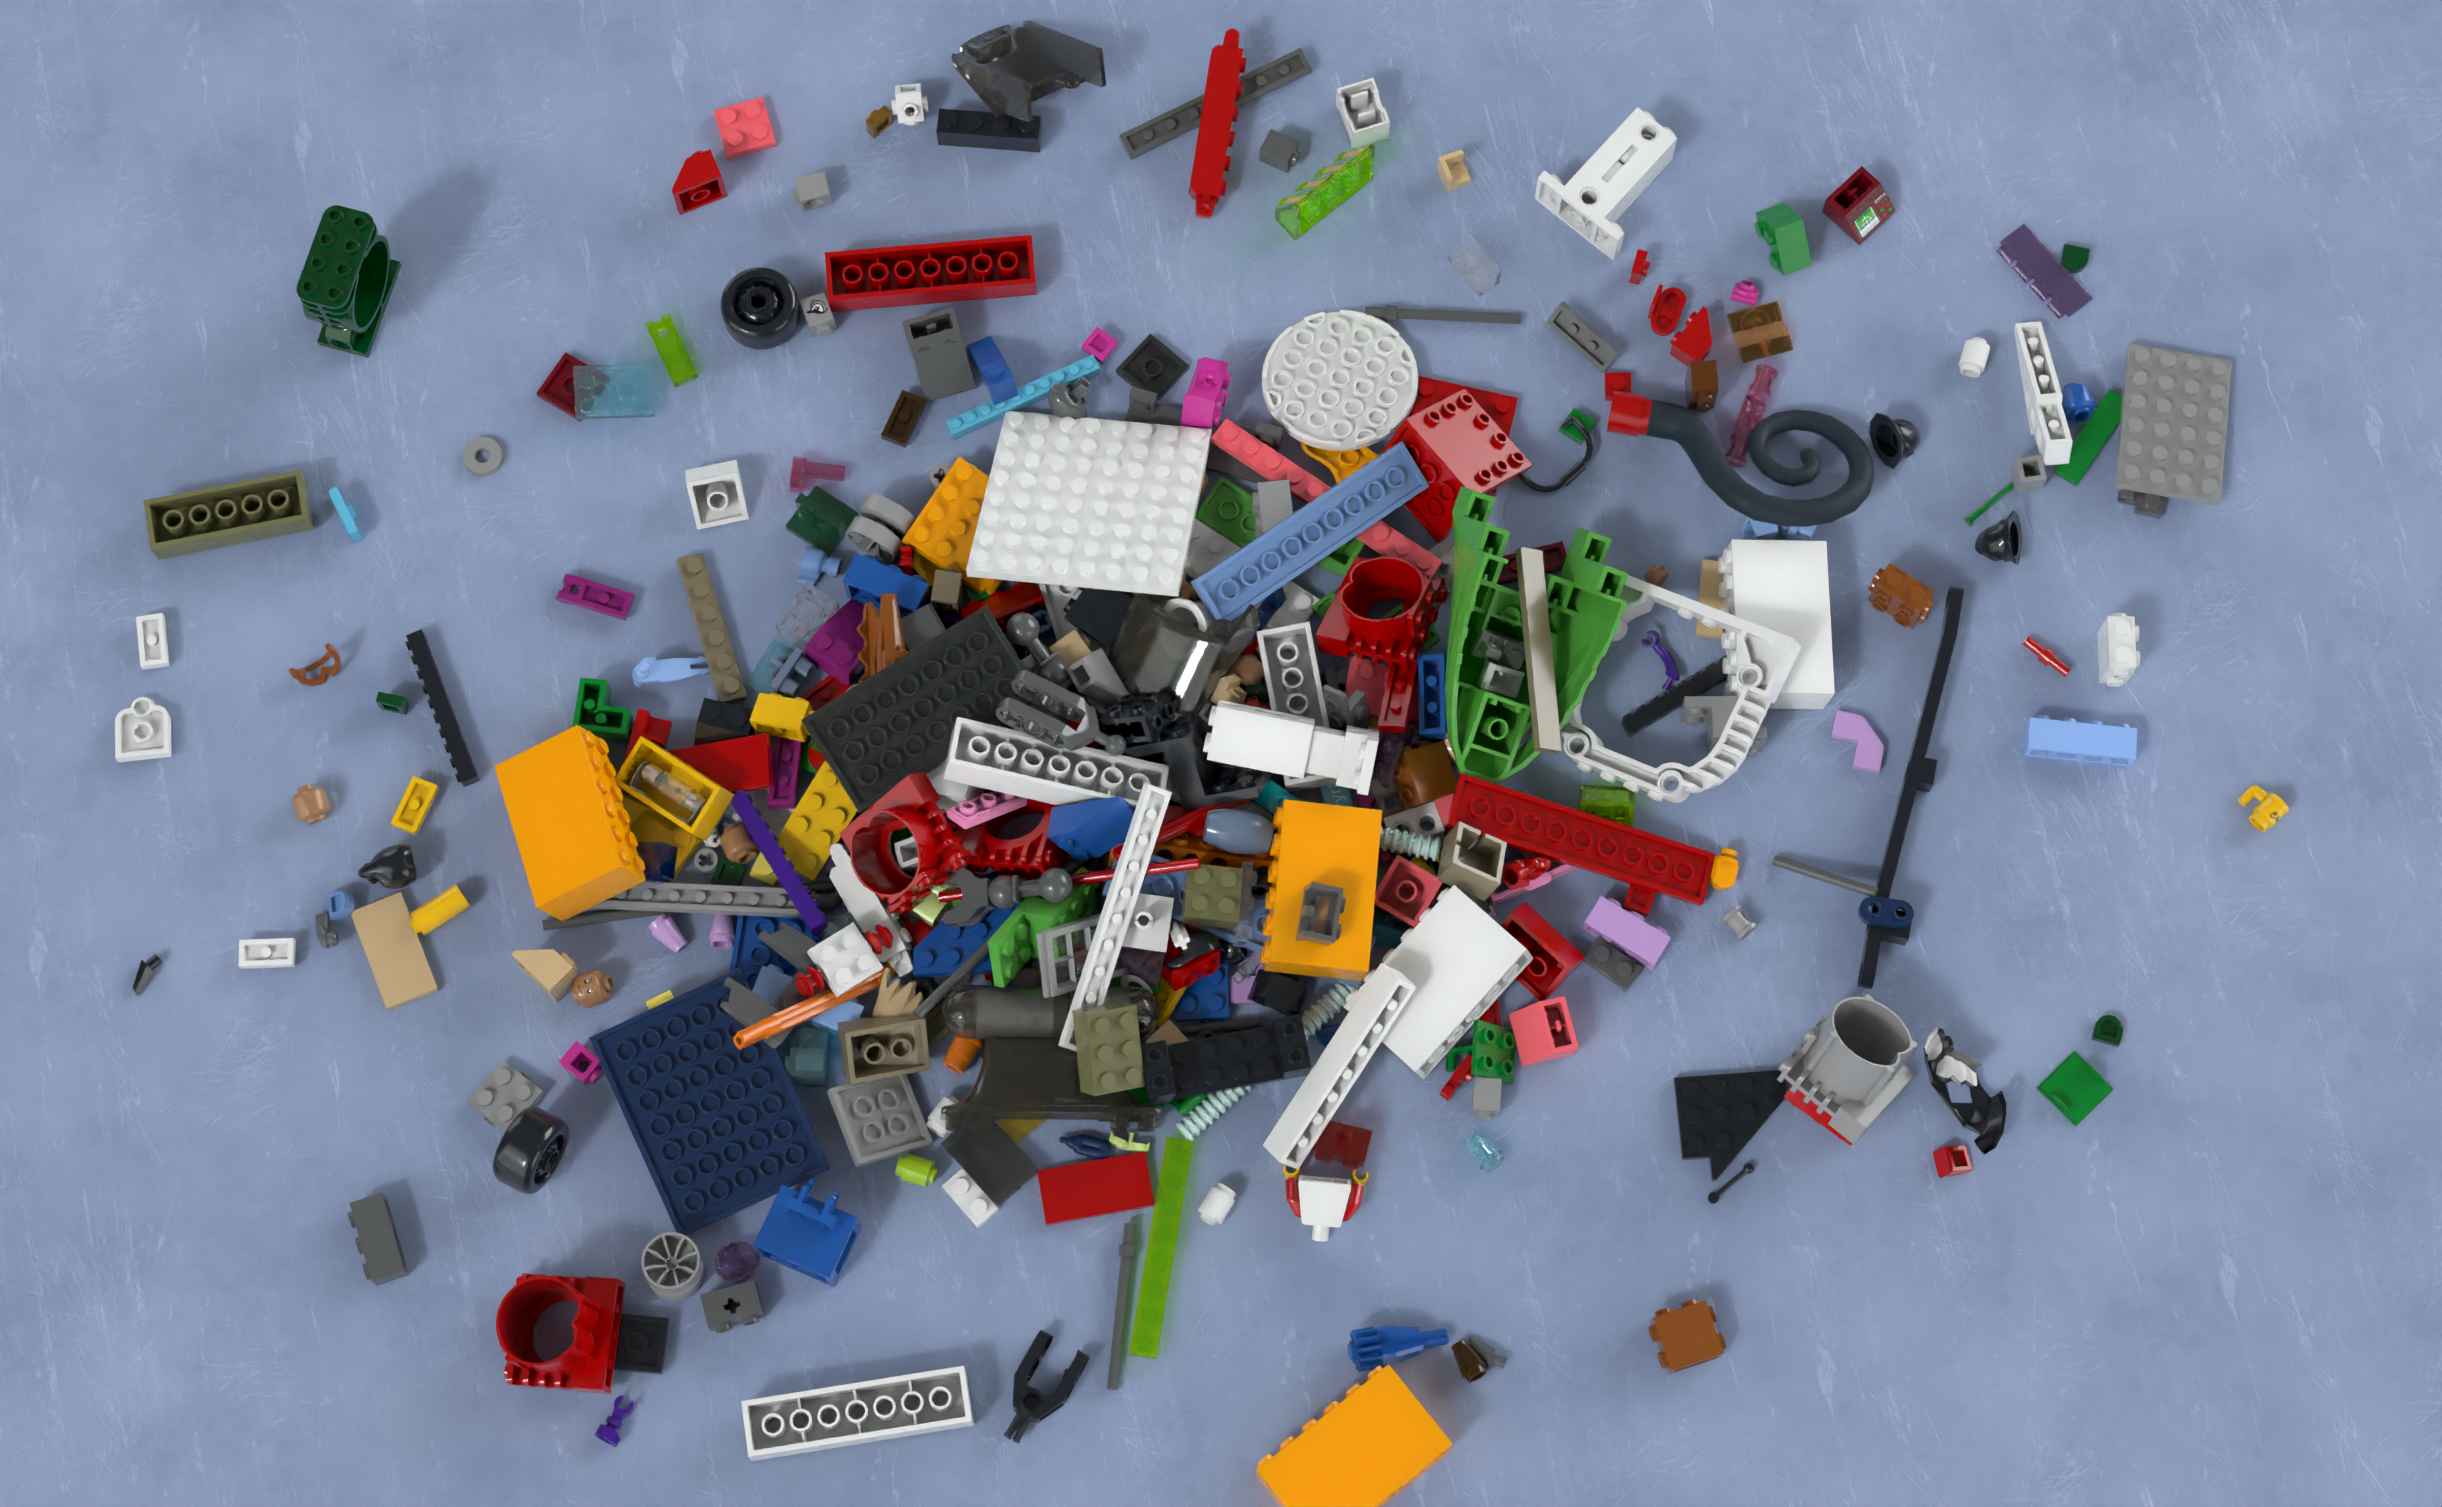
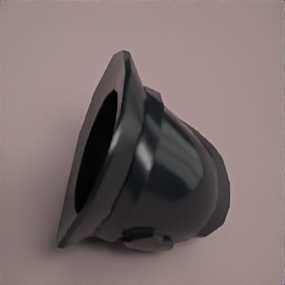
M1876 413L1870 421L1869 434L1872 445L1878 457L1886 466L1895 469L1900 460L1914 454V450L1920 443V434L1913 423L1903 419L1894 420L1881 413Z
M2012 511L2006 519L1981 532L1976 539L1975 550L1992 561H2011L2018 565L2022 548V533L2018 514Z

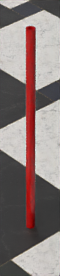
M1200 858L1148 864L1145 876L1200 869L1201 860ZM1116 869L1070 874L1073 885L1109 881L1113 879ZM961 889L939 892L938 898L940 902L962 900Z

